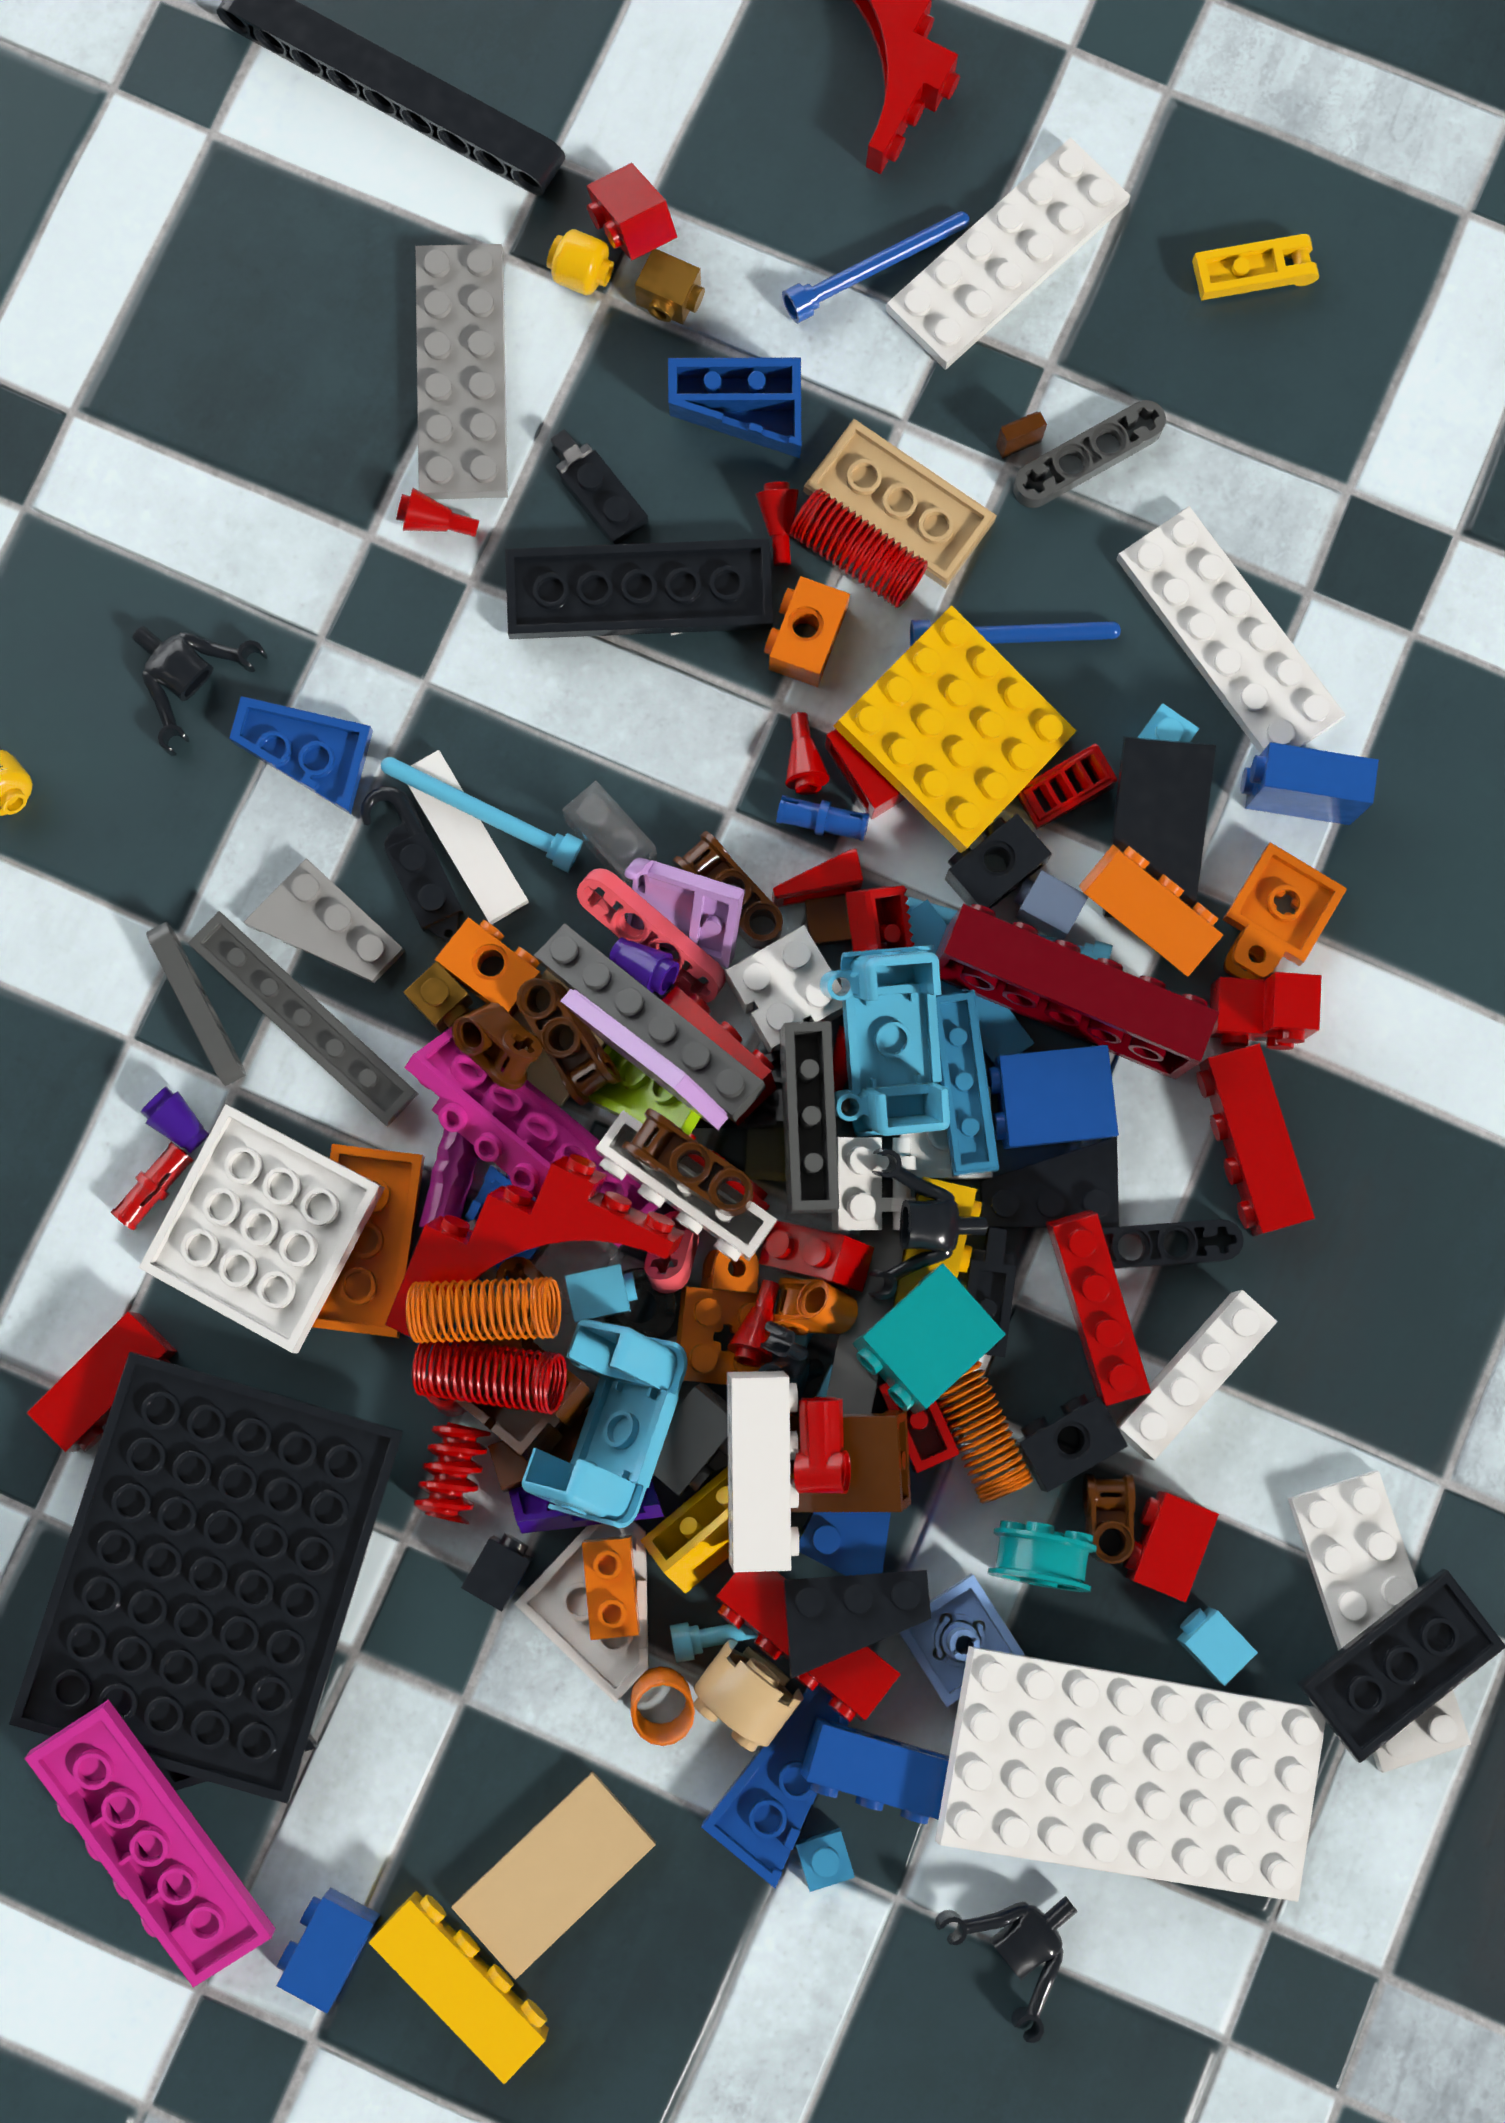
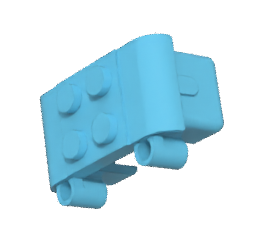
M934 945L843 952L840 970L827 972L820 980V990L826 997L842 1001L849 1089L834 1092L835 1116L845 1121H852L857 1137L942 1131L950 1125L948 1088L939 1085V1082H942L936 995H941L939 959L937 955L932 953ZM840 978L842 988L835 994L832 990V984L835 979ZM850 1098V1109L842 1113V1102Z
M583 1319L577 1324L566 1358L570 1359L574 1366L600 1379L571 1462L568 1463L542 1450L533 1448L522 1479V1488L532 1495L553 1503L549 1504L548 1509L613 1527L624 1528L630 1525L636 1518L646 1489L649 1488L679 1399L678 1394L687 1370V1355L684 1348L676 1342L647 1337L629 1327Z

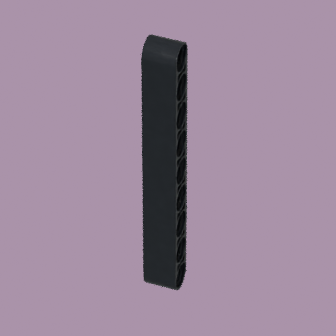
M222 0L216 9L217 15L223 23L236 33L532 194H544L565 160L564 151L548 137L296 0Z

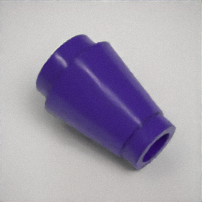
M623 937L614 944L609 955L610 960L652 993L657 992L660 995L665 994L672 987L680 969V964L673 960L671 953L629 941Z
M167 1086L158 1092L140 1111L148 1119L145 1124L189 1153H192L209 1136V1133L204 1129L178 1091L173 1093Z

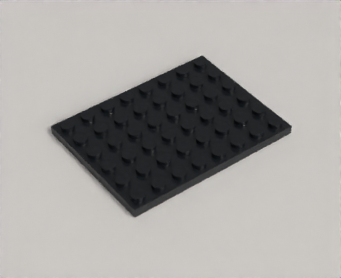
M129 1352L9 1725L53 1736L109 1700L157 1767L288 1804L404 1431L140 1353Z

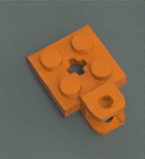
M1270 842L1265 847L1222 919L1241 931L1225 957V972L1235 978L1264 980L1274 971L1282 957L1298 966L1302 965L1347 888ZM1285 894L1289 895L1292 898L1290 905L1295 909L1294 914L1290 912L1281 914L1278 912L1277 905L1274 903V897L1281 899Z
M711 1250L704 1260L701 1288L687 1286L682 1288L676 1343L684 1348L687 1355V1370L683 1381L727 1385V1372H753L760 1369V1367H749L734 1360V1353L729 1349L722 1351L721 1343L713 1339L714 1332H721L723 1324L728 1325L730 1333L735 1334L750 1309L755 1306L758 1296L756 1293L759 1277V1261L756 1253L750 1261L740 1256L737 1262H734L719 1250ZM729 1262L733 1265L734 1269L732 1275L728 1271Z

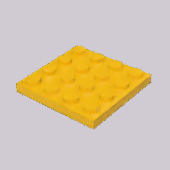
M952 605L833 725L960 853L965 851L1077 731Z

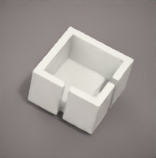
M805 925L725 970L726 982L745 1014L753 1010L754 1003L758 1009L751 1012L750 1022L768 1053L780 1050L779 1031L784 1023L804 1022L809 1017V1022L832 1021L843 1015L842 1001L828 998L820 990L822 976L830 972L831 969ZM837 979L832 984V990L836 994L842 988Z

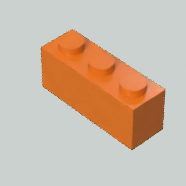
M1113 844L1080 883L1079 888L1188 977L1222 938L1223 934L1214 926L1219 918L1199 902L1191 908L1179 897L1184 890L1165 874L1157 880L1144 870L1150 862L1132 847L1128 846L1122 852Z

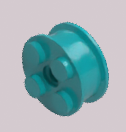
M1001 1520L1000 1527L994 1528L993 1534L1000 1537L996 1566L988 1568L987 1574L1040 1587L1075 1592H1091V1586L1085 1583L1088 1555L1089 1553L1096 1552L1097 1546L1092 1544L1093 1535L1076 1531H1065L1064 1534L1054 1531L1055 1526L1031 1521L1022 1524Z

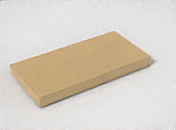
M855 419L852 420L806 482L803 489L804 493L811 496L817 489L823 488V491L830 493L831 499H837V504L843 502V508L849 506L850 512L856 511V517L862 515V522L869 520V526L875 524V531L881 528V536L884 533H888L887 541L894 537V545L897 542H901L900 550L907 546L908 551L906 555L914 550L913 558L917 555H920V558L924 557V560L928 561L924 574L945 589L997 517L993 512Z
M592 1771L471 1886L451 1908L516 1980L656 1845V1841Z

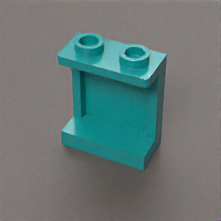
M942 1263L922 1278L912 1291L852 1344L859 1351L856 1357L860 1364L872 1375L878 1373L889 1385L890 1388L887 1391L891 1399L904 1411L910 1409L911 1412L916 1414L926 1410L1006 1334Z

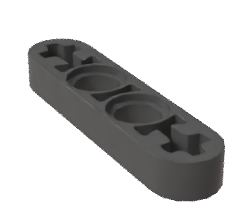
M1142 400L1136 402L1024 465L1019 470L1013 485V493L1016 500L1028 508L1043 506L1153 444L1159 439L1166 424L1164 410L1153 401ZM1139 416L1144 420L1151 418L1154 421L1150 431L1146 426H1141L1132 432L1129 439L1127 431L1135 427ZM1110 434L1118 440L1120 448L1114 453H1104L1097 447L1096 439L1100 435ZM1066 455H1074L1081 460L1083 469L1076 474L1065 473L1060 468L1059 459ZM1047 466H1049L1052 477L1043 482L1040 493H1037L1034 488L1026 490L1025 486L1028 478L1030 477L1033 482L1040 481L1047 476L1049 470Z
M165 922L147 931L146 935L221 1082L224 1086H227L246 1076L245 1069L172 927L168 922Z

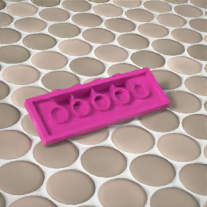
M452 1027L414 1053L404 1067L424 1087L440 1097L432 1111L438 1115L442 1127L447 1131L458 1132L474 1145L475 1153L481 1160L494 1162L510 1176L512 1185L529 1191L536 1199L551 1163L564 1155L569 1157L571 1154H576L593 1161L596 1164L595 1170L607 1175L601 1188V1193L605 1194V1192L610 1191L623 1195L632 1202L631 1207L646 1214L648 1212H655L658 1209L657 1206L637 1192L641 1187L638 1182L628 1175L620 1181L599 1165L603 1158L598 1155L595 1149L600 1140L527 1080L521 1088L516 1090L506 1089L494 1083L479 1065L455 1045L452 1037ZM613 1243V1244L616 1245L618 1248L622 1245V1244Z
M109 1700L29 1751L24 1759L57 1802V1808L61 1817L66 1822L74 1825L85 1840V1846L90 1856L95 1861L102 1863L113 1878V1884L118 1894L123 1899L130 1901L141 1916V1922L146 1932L158 1939L193 1988L272 1938L276 1928Z

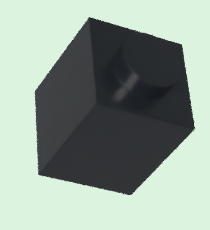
M504 1533L501 1539L493 1535L488 1539L461 1588L502 1612L507 1607L534 1559L525 1554L529 1546L507 1533Z

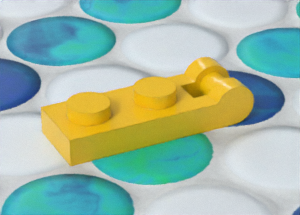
M1299 234L1195 253L1192 263L1201 301L1293 284L1300 287L1314 283L1319 279L1317 264L1311 262L1310 253L1313 247L1310 236L1308 234ZM1284 257L1293 259L1294 265L1286 266Z

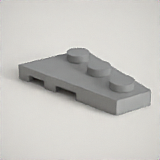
M307 858L243 922L250 928L264 932L281 940L283 943L308 952L327 963L372 983H375L405 952L391 936Z

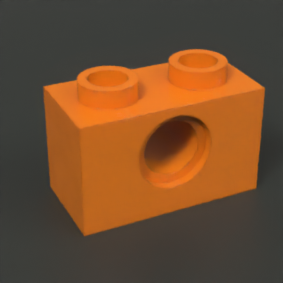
M800 576L795 590L787 588L779 613L785 615L780 630L776 628L771 629L764 648V653L770 655L769 670L818 687L848 610L850 594ZM799 624H809L817 632L811 637L803 638L798 636L793 629Z
M468 917L434 960L456 981L486 1004L491 1002L498 1003L513 1017L519 1009L517 993L520 986L525 981L542 977L540 971L536 969L540 962L521 947H518L515 952L501 942L505 936L488 921L483 920L478 925ZM491 956L502 958L504 960V967L499 974L486 976L481 973V964L486 958Z
M632 1535L584 1540L582 1542L590 1640L639 1635L640 1622Z

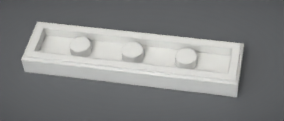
M439 750L411 765V767L463 791ZM408 785L490 924H494L529 903L481 820Z

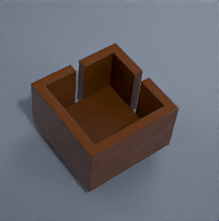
M532 1343L530 1349L534 1352L540 1350L542 1353L545 1352L536 1343ZM493 1357L489 1369L488 1385L492 1374ZM501 1359L498 1365L496 1386L500 1374ZM509 1360L506 1367L505 1383L508 1375ZM485 1362L481 1368L480 1384L484 1373ZM517 1364L515 1365V1368H514L513 1384H514V1380H515L516 1366H517ZM523 1366L522 1376H521V1385H522L523 1376H524V1366ZM531 1368V1372H530L529 1386H530V1382H531L532 1368ZM567 1369L566 1387L562 1402L558 1410L551 1415L548 1413L541 1414L538 1411L509 1409L505 1406L501 1408L498 1405L493 1407L490 1404L484 1405L482 1403L455 1401L529 1462L533 1448L548 1454L553 1450L564 1436L558 1431L559 1427L564 1423L567 1427L571 1428L589 1406L595 1393ZM551 1382L549 1394H548V1396H547V1401H548V1398H549L550 1393H551L552 1382ZM467 1386V1389H466V1391H465L466 1395H467V1393L469 1392L468 1386ZM475 1387V1390H474V1392H473L474 1396H475V1394L477 1393L476 1387ZM484 1388L481 1393L482 1397L485 1394ZM492 1389L489 1394L490 1398L493 1395ZM500 1390L497 1395L498 1399L501 1396ZM508 1391L505 1396L506 1400L509 1397ZM515 1392L514 1397H513V1398H514V1401H515L516 1398H517L516 1392ZM523 1393V1395H522V1402H523L524 1399H525V1394H524V1393ZM533 1394L530 1396V1403L533 1400Z

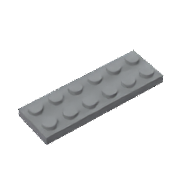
M502 244L415 246L419 491L432 499L508 498L504 258Z

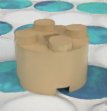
M729 1639L695 1683L694 1691L698 1698L693 1705L708 1720L716 1722L719 1718L733 1730L731 1736L740 1746L750 1752H754L758 1745L764 1747L770 1745L804 1697L799 1689L793 1695L786 1689L785 1686L790 1679L772 1662L750 1647H747L743 1653L735 1650L734 1648L738 1641Z

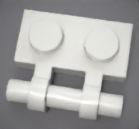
M836 1137L839 1210L832 1213V1230H882V1212H893V1230H900L902 1203L904 1200L916 1201V1198H911V1189L894 1178L893 1198H882V1177L872 1173V1171L886 1170L889 1165L887 1156L873 1154L876 1149H882V1137ZM892 1138V1150L899 1154L902 1163L901 1167L909 1172L916 1170V1156H911V1138Z

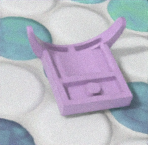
M644 858L634 859L624 873L626 878L633 879L632 889L717 961L720 966L729 968L735 955L745 889ZM629 913L627 923L635 929H644V924L640 917ZM659 943L661 947L677 951L668 943Z

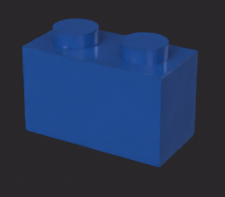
M331 1887L322 1899L313 1896L300 1920V1923L307 1927L299 1943L292 1940L289 1942L276 1966L284 1971L276 1986L317 2009L328 2013L345 1984L380 1914Z

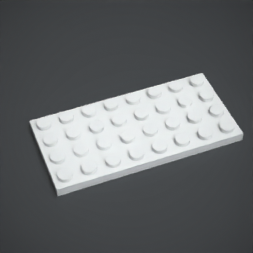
M968 1646L935 1842L948 1847L1298 1902L1326 1721L1314 1706Z

